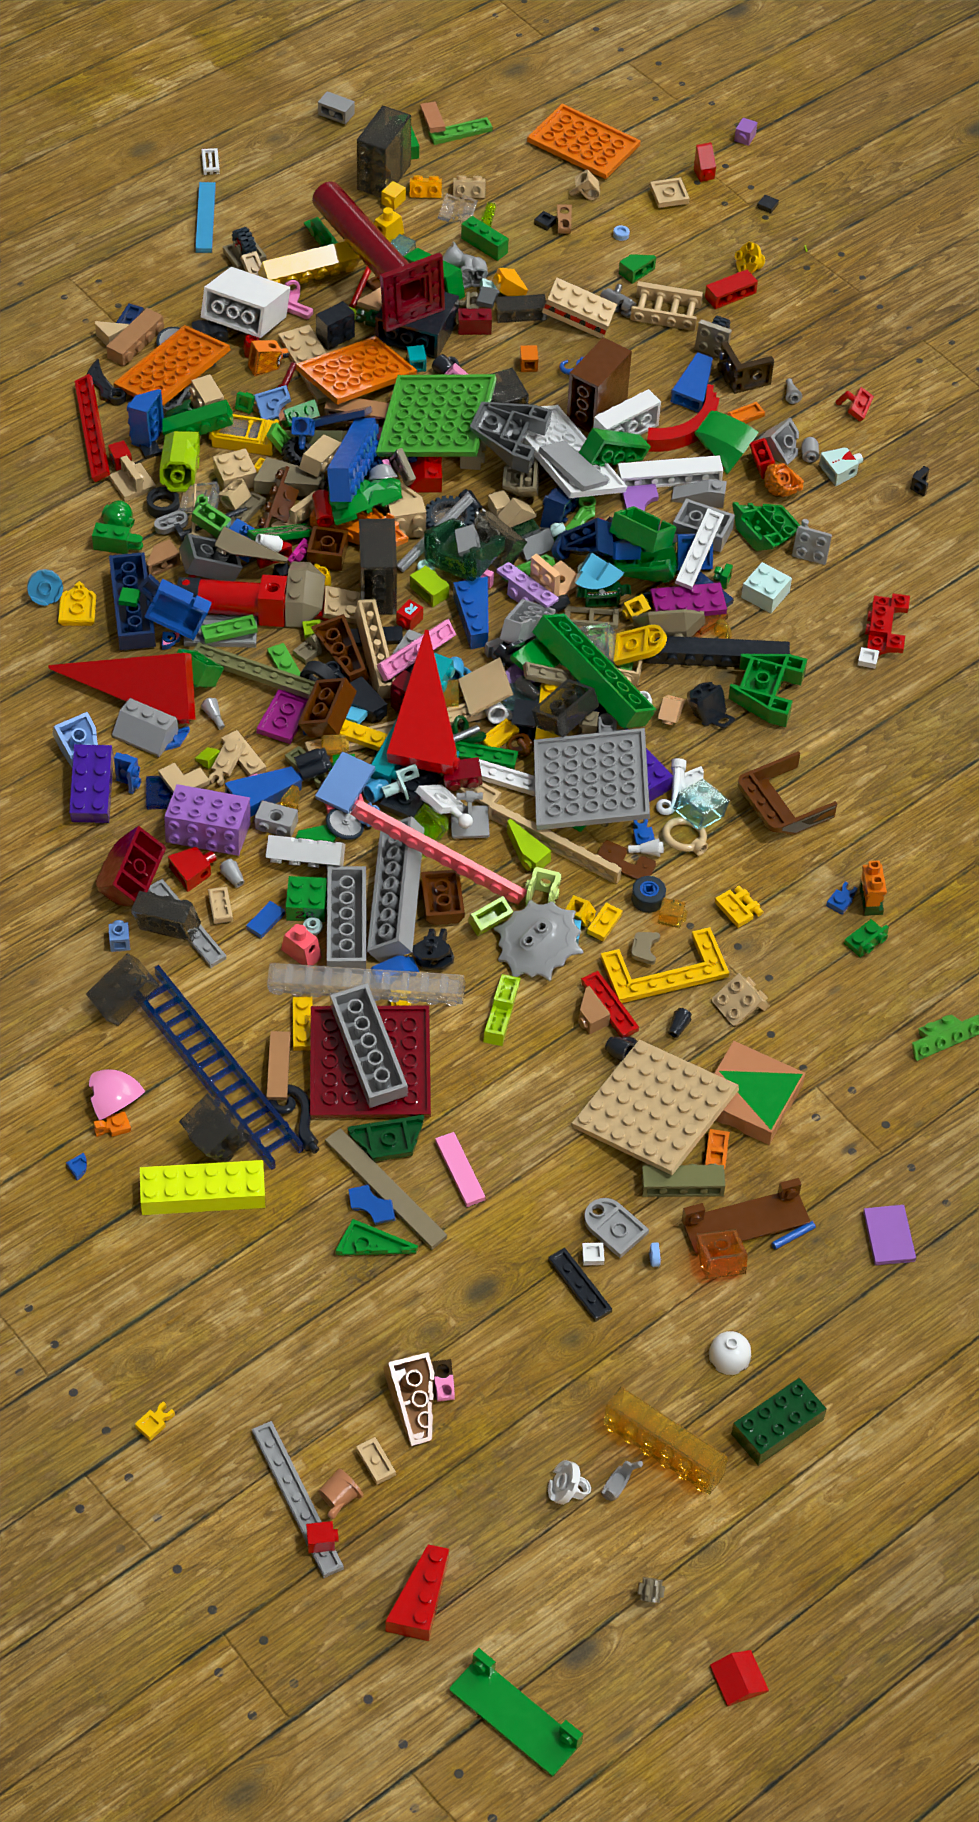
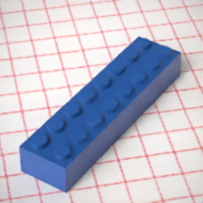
M375 418L354 419L330 462L327 471L331 502H352L354 496L357 495V490L360 489L361 482L367 476V471L377 456L376 451L379 440H377L379 425L376 424Z

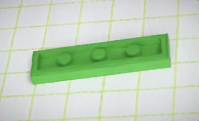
M485 117L445 127L446 131L430 133L429 131V137L433 144L437 145L493 131V126L488 118Z

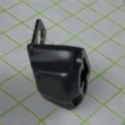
M705 682L698 684L687 693V701L693 714L702 721V725L709 726L713 724L720 728H726L735 721L733 716L725 714L727 708L721 685ZM721 719H729L726 723H719Z

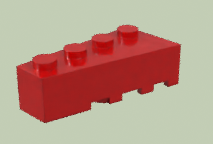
M430 1544L426 1546L386 1619L385 1632L429 1641L449 1561L448 1548Z

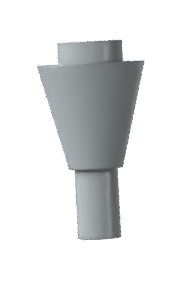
M789 378L786 380V401L790 404H795L802 399V393L793 384L792 379Z
M205 699L202 702L201 709L215 722L219 730L223 729L225 725L221 719L217 699Z

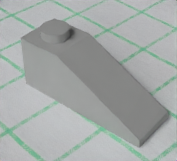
M708 479L675 486L673 488L672 502L684 503L685 499H689L710 507L723 508L727 481Z

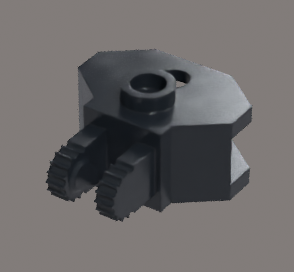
M430 928L428 935L424 936L422 941L413 945L412 954L416 957V963L424 970H443L453 964L455 957L450 945L446 943L447 929L441 928L439 936H436L435 929Z

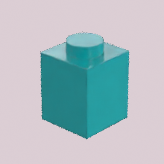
M424 345L407 347V362L417 372L426 371L427 359Z

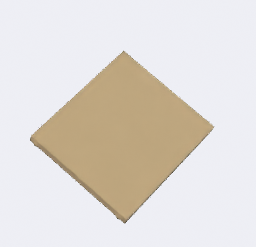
M500 657L458 679L471 717L513 695Z

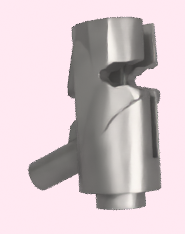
M617 284L615 290L610 288L604 289L600 297L616 303L615 312H621V315L630 318L631 308L636 303L621 294L622 285Z

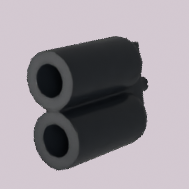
M316 748L294 757L303 781L324 774L328 769L333 768L329 760L331 758L327 755L325 748Z

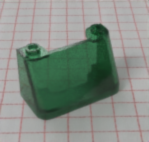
M455 518L425 530L424 555L426 562L430 566L469 581L479 579L505 548V537L496 534L491 536L489 543L480 541L479 548L474 546L470 548V552L460 556L455 530L463 528L465 525L462 521Z

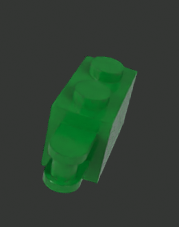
M103 523L95 524L92 533L93 550L128 554L129 549L137 551L143 549V537L139 534H132L130 527Z

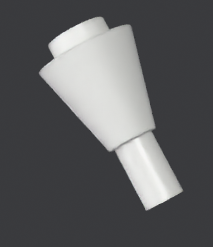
M659 838L642 843L641 845L628 846L629 853L641 852L642 854L660 857V853H664L663 842H660Z

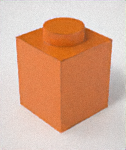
M537 345L520 346L521 372H538Z

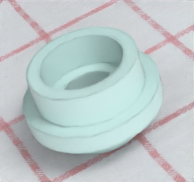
M308 918L303 923L306 930L315 936L322 930V922L317 918Z

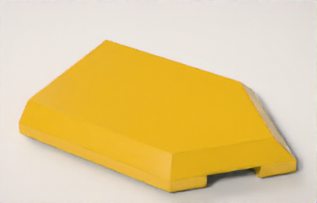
M80 581L69 591L63 592L60 597L58 623L62 626L93 625L95 622L96 594L89 591Z

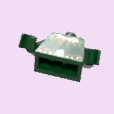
M618 581L601 589H588L580 586L577 587L576 598H586V608L619 607L620 595H631V586L628 584L621 585Z

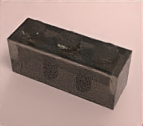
M545 294L496 297L495 311L497 323L547 320V314L542 313L546 303Z

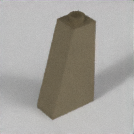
M266 457L254 478V493L269 494L271 487L275 485V475L278 469L285 466L290 468L284 484L299 490L297 496H308L314 491L325 490L327 485L325 473H321L316 477L299 469L300 466Z

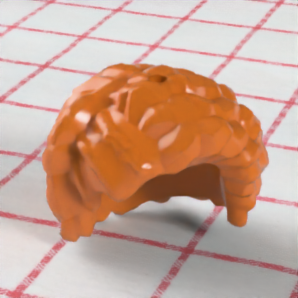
M784 463L767 466L764 478L765 487L768 488V492L772 495L785 497L796 494L797 491L803 489V479Z

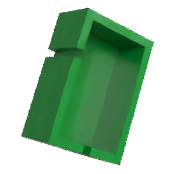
M632 506L625 510L614 512L609 532L615 534L619 539L629 541L631 545L644 548V551L648 553H654L672 546L677 526L663 520L658 531L660 518Z

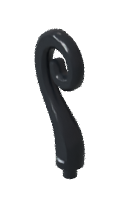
M288 1084L287 1095L295 1097L301 1106L297 1127L299 1142L306 1151H312L313 1154H316L320 1148L317 1146L318 1139L310 1130V1100L302 1089ZM292 1097L287 1098V1105L285 1106L279 1105L277 1100H268L270 1109L278 1115L290 1114L296 1107V1102Z

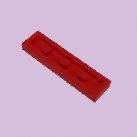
M599 971L581 978V984L586 989V987L590 986L609 1011L610 1023L621 1038L628 1037L639 1031L638 1024Z

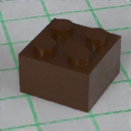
M313 526L307 549V562H310L312 565L319 564L320 567L322 566L327 569L342 571L348 548V530Z

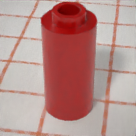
M317 490L312 494L317 525L320 527H330L334 523V518L329 502V493L326 490Z

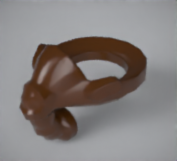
M517 733L508 740L507 747L509 750L518 751V755L523 756L531 754L530 746L532 745V740L525 733ZM517 737H523V738L518 739V741H517V744L519 745L518 747H513V746H512V741H513L515 738H517Z

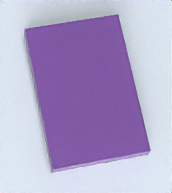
M904 1205L864 1208L863 1214L874 1264L886 1265L915 1262L916 1255Z

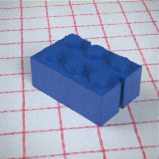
M162 579L147 609L145 618L194 640L212 602L198 595L194 598L193 593Z

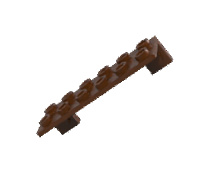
M796 1178L780 1182L778 1193L707 1212H705L703 1203L683 1208L681 1221L694 1253H704L798 1228L810 1223V1218L799 1195L802 1185L800 1179Z

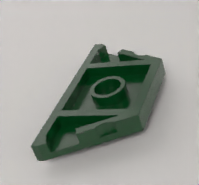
M424 1115L347 1127V1132L374 1162L413 1156L424 1123Z

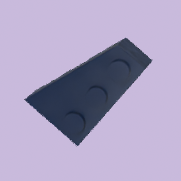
M559 486L555 489L553 488L551 493L546 495L543 500L544 510L540 527L550 528L552 524L561 522L566 524L568 521L567 515L569 512L573 513L580 497L569 498Z

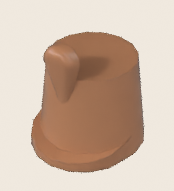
M340 1468L318 1490L322 1499L331 1508L328 1512L330 1519H334L341 1508L350 1501L363 1497V1493L358 1485Z

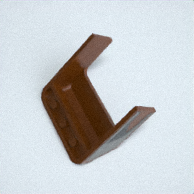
M799 751L739 776L738 788L766 827L772 832L793 835L835 817L836 801L795 818L769 782L771 778L798 768Z

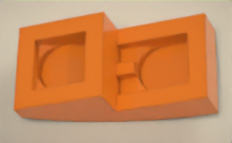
M709 1130L705 1165H724L725 1170L730 1132Z

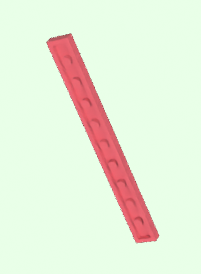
M358 800L351 812V815L356 817V819L388 834L391 838L399 840L409 848L423 853L426 857L436 860L441 865L449 867L459 875L473 880L476 884L486 887L491 892L504 896L509 902L518 905L526 895L527 890L361 800Z

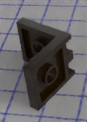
M728 341L721 343L717 367L719 372H722L725 382L729 384L734 394L771 385L774 367L772 356L741 364Z

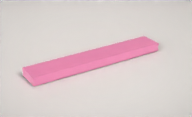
M449 619L442 621L429 630L433 650L456 635ZM423 635L376 665L384 681H388L415 663Z

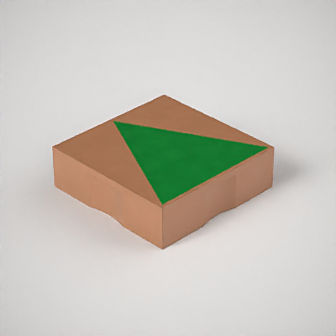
M733 1041L714 1074L738 1084L739 1091L715 1121L735 1127L744 1134L770 1145L782 1124L785 1113L792 1106L803 1087L806 1073Z

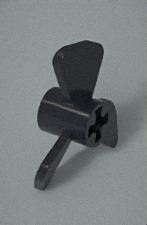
M518 640L508 644L503 641L493 654L497 658L500 657L503 666L506 665L510 668L514 663L510 660L511 655L521 649L525 642Z

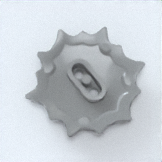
M530 900L525 909L514 911L507 922L494 928V931L498 932L501 937L499 947L502 948V953L498 961L506 962L514 977H519L522 974H527L531 978L541 975L548 981H551L552 971L555 967H563L568 957L584 953L576 942V938L581 934V930L574 922L576 911L561 909L553 901L544 905H538Z

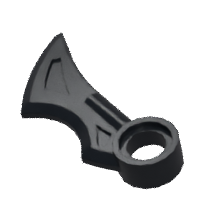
M96 359L87 374L91 375L93 384L100 389V396L109 400L112 405L119 406L124 404L126 401L125 391L112 386L102 372L99 359ZM115 395H121L120 398H114Z

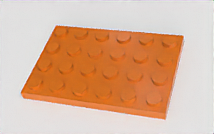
M563 103L527 137V142L585 170L588 169L591 173L607 179L640 146L641 140Z
M184 325L113 384L115 388H121L126 394L133 397L159 389L161 390L162 405L164 406L187 387L191 380L201 376L202 373L212 367L231 349L228 344Z
M376 336L296 364V370L337 405L395 384L397 375L417 374V370Z

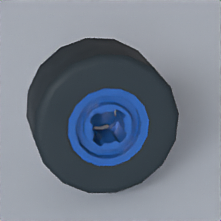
M643 876L637 879L632 888L631 900L633 905L638 910L646 913L656 912L663 907L666 897L665 884L655 876Z

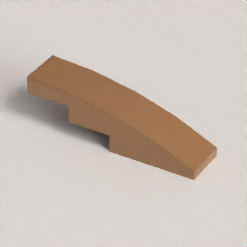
M271 1031L267 1100H287L291 1032Z

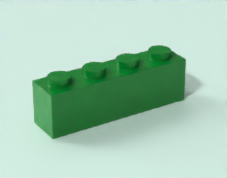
M225 399L163 418V434L165 436L178 431L199 432V435L232 426L233 411Z

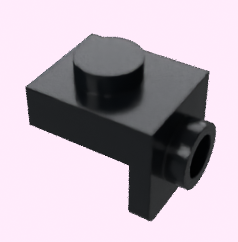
M923 466L913 474L910 487L911 490L923 497L927 494L928 483L926 481L928 480L930 470L926 466Z

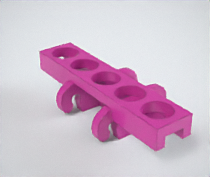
M305 538L289 556L288 561H290V564L292 562H300L306 555L309 544H307L308 541Z

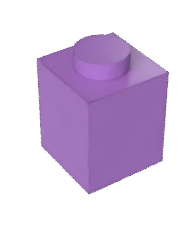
M742 118L736 128L734 141L749 146L756 135L757 122Z

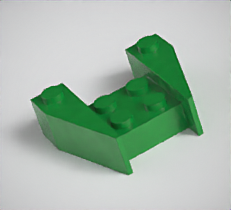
M741 654L739 669L746 670L740 686L730 684L728 699L768 723L786 727L791 715L793 701L778 697L777 695L782 681L801 686L806 673L808 659L792 654Z

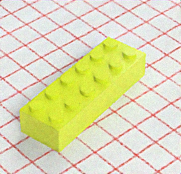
M263 1160L140 1167L142 1215L266 1208Z

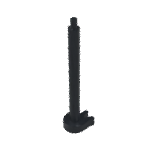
M247 507L238 508L225 515L229 518L235 517L246 511ZM177 523L174 524V533L180 543L184 541L187 534L191 533L192 527L183 531L180 524ZM195 526V532L203 530L200 526Z

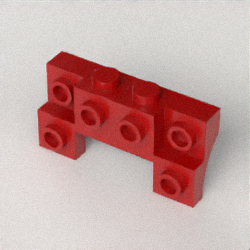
M893 593L892 598L874 595L872 611L868 610L867 621H870V624L866 625L865 634L868 635L867 649L879 651L878 656L886 653H903L906 635L892 634L891 631L894 613H908L909 595Z

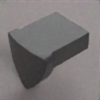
M481 286L476 305L492 309L500 291Z

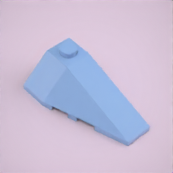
M88 712L57 724L53 728L52 734L72 768L74 744L98 745L96 727Z

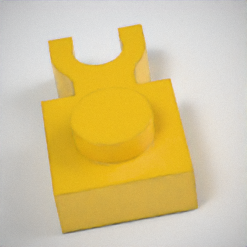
M165 1402L158 1406L155 1413L149 1410L135 1423V1428L149 1441L166 1427L164 1421L170 1420L175 1416V1412L172 1409L168 1413L162 1412L167 1408Z

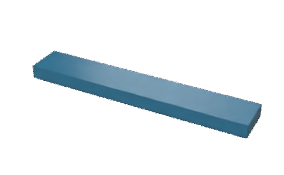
M199 182L196 253H212L215 182Z

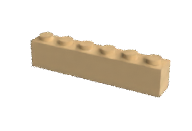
M358 600L354 614L372 687L382 699L391 698V683L395 680V676L388 681H384L376 666L389 657L376 600Z

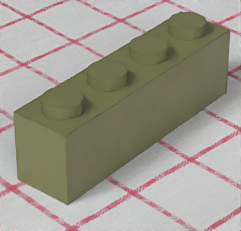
M651 1165L642 1167L643 1197L724 1196V1165H680L673 1175Z

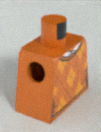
M275 340L252 341L248 367L254 376L278 370L281 359L289 357L288 349H281Z

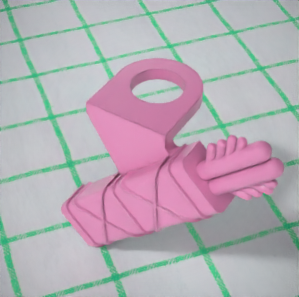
M296 280L286 282V286L296 285L294 290H290L287 312L308 320L313 315V309L297 303L300 297L299 282Z

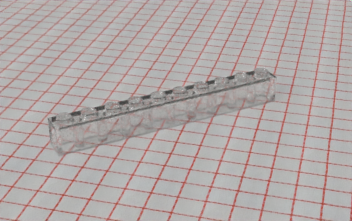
M270 963L267 979L269 992L276 995L291 993L294 996H302V994L313 997L330 996L368 983L374 1001L387 999L391 1002H399V1000L409 1003L427 1002L432 1005L438 1003H446L450 1006L463 1004L465 991L464 975Z

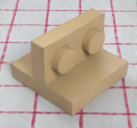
M127 455L120 458L121 470L109 475L110 481L125 502L149 493L152 489L156 488L155 483L142 464H135L133 461H130Z

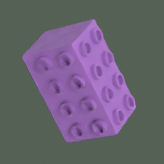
M177 784L165 814L166 842L239 856L250 826V797Z

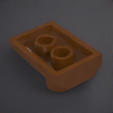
M454 870L421 872L426 921L432 925L461 922L465 918L460 875Z

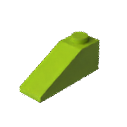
M509 819L507 821L508 836L521 864L526 870H530L533 873L534 868H544L551 862V850L513 820Z

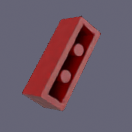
M746 269L706 285L705 298L714 309H718L756 294L758 280Z

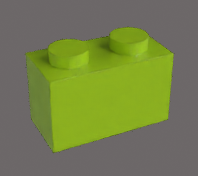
M427 565L410 575V588L430 606L435 607L449 598V584L447 581L442 580Z
M504 896L472 913L467 921L478 937L508 920L513 911Z

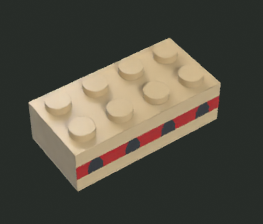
M556 278L542 313L602 339L617 304Z

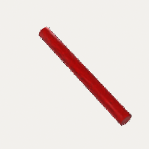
M368 266L365 268L349 307L354 309L371 273Z

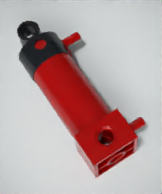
M190 574L188 577H179L177 586L193 593L194 598L198 595L212 602L207 614L253 615V617H259V625L284 627L287 576L262 575L261 583L195 578L196 575Z

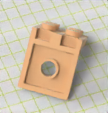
M538 554L531 557L530 577L554 595L567 594L569 596L577 591V587H580L575 583L577 573L564 562L559 561L554 566H551Z

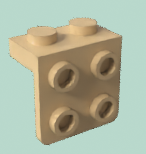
M740 973L712 998V1002L733 1026L739 1025L757 1007L764 1011L770 1007L766 1001L768 997L761 990L757 991L755 989L756 983L749 976L745 978Z

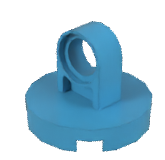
M38 570L28 579V594L32 601L39 605L46 606L56 602L62 596V580L52 570Z

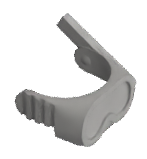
M625 1461L622 1466H618L602 1488V1496L610 1501L616 1500L627 1485L632 1470L642 1467L643 1462L630 1463Z

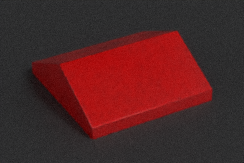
M751 1650L730 1653L710 1664L711 1671L727 1707L769 1692Z

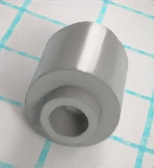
M813 437L805 438L801 445L802 458L806 462H815L820 457L818 441Z

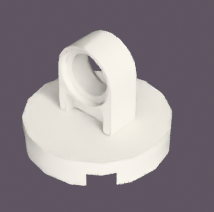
M564 1460L555 1467L553 1471L556 1473L554 1481L550 1480L548 1485V1494L551 1500L564 1505L572 1497L581 1500L591 1492L589 1482L585 1478L580 1477L579 1466L576 1463ZM578 1485L582 1487L583 1492L578 1489Z

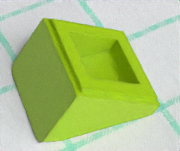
M207 747L195 757V760L209 769L213 766L220 750Z

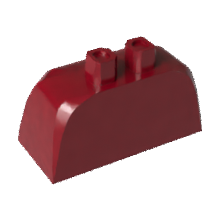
M138 825L121 837L110 850L96 879L98 891L117 905H142L166 847Z

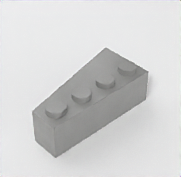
M522 599L505 618L500 639L511 644L518 640L525 641L534 637L535 635L532 631L543 615L555 614L556 609L545 608L540 604Z

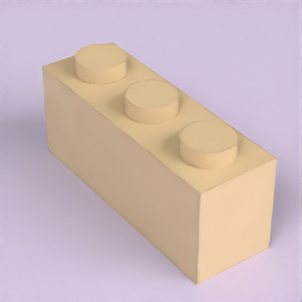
M323 435L303 454L299 469L316 477L322 472L325 473L341 442Z

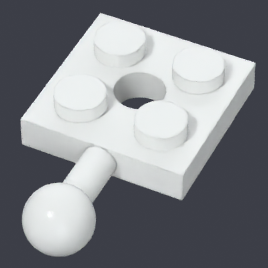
M443 785L418 786L416 793L421 796L422 801L431 805L436 813H451L458 819L460 827L465 829L471 827L473 818L469 814L462 813L466 806L460 800H456V797Z

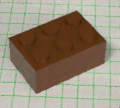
M346 678L316 680L298 725L309 737L339 736L357 691Z

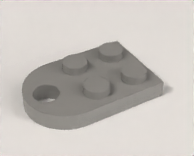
M600 1198L591 1202L586 1208L584 1221L587 1229L619 1258L624 1256L649 1234V1229L613 1199ZM595 1208H599L603 1211V1213L600 1215H596L592 1212V1210Z

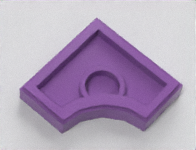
M655 484L628 486L626 492H622L625 509L635 506L645 511L646 506L651 502L658 501L659 497Z

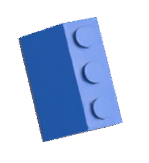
M159 389L136 395L127 405L128 424L130 425L129 436L131 437V444L139 447V445L151 447V441L157 440L163 431L162 394Z

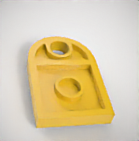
M647 625L616 633L614 663L618 666L655 656L664 648L667 642L666 633L658 625Z

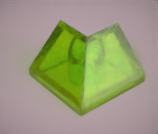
M426 804L421 807L414 817L424 827V835L437 842L441 840L448 830V818L436 813Z

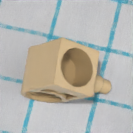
M588 169L575 176L576 187L569 192L570 196L581 192L588 200L599 198V181Z
M243 479L234 480L223 491L218 492L224 508L236 510L251 496Z

